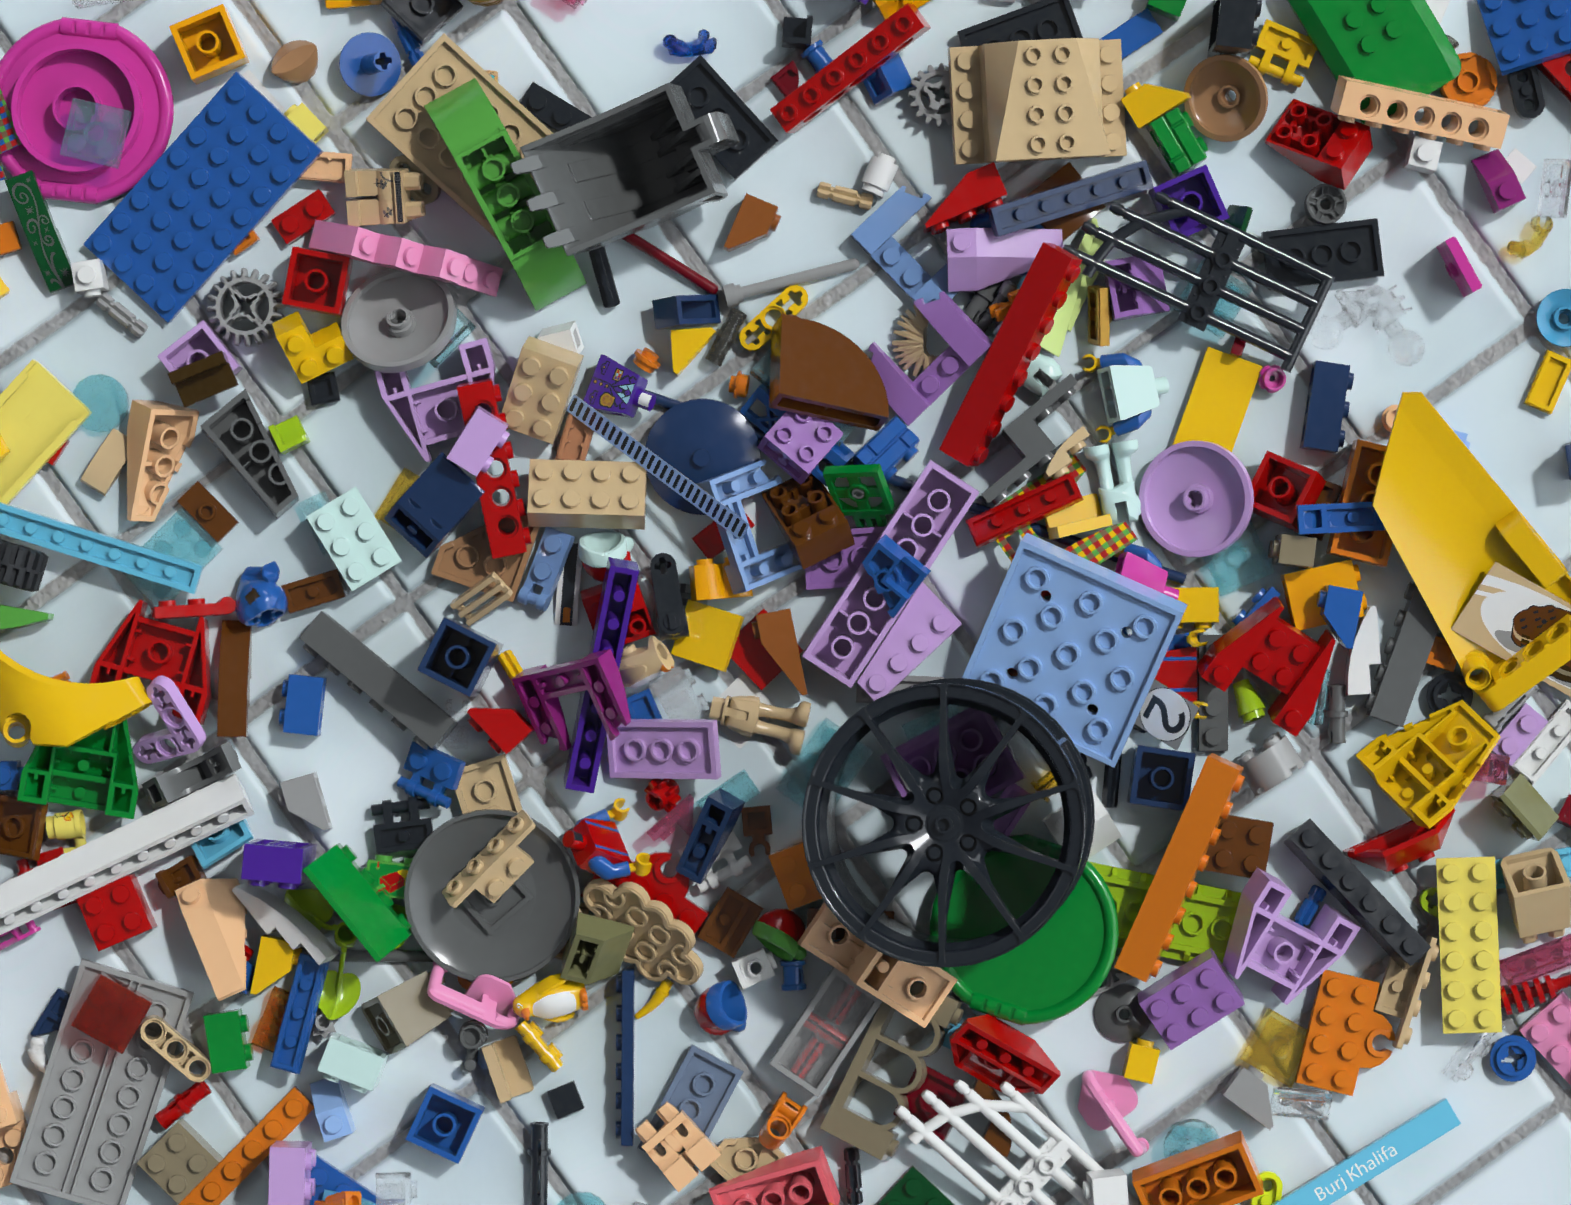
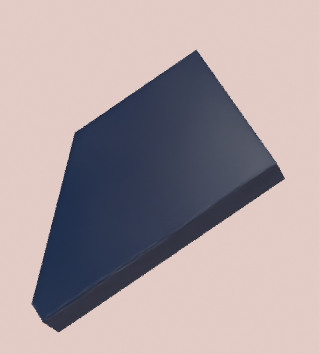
M60 987L57 989L30 1033L32 1036L59 1030L70 993Z

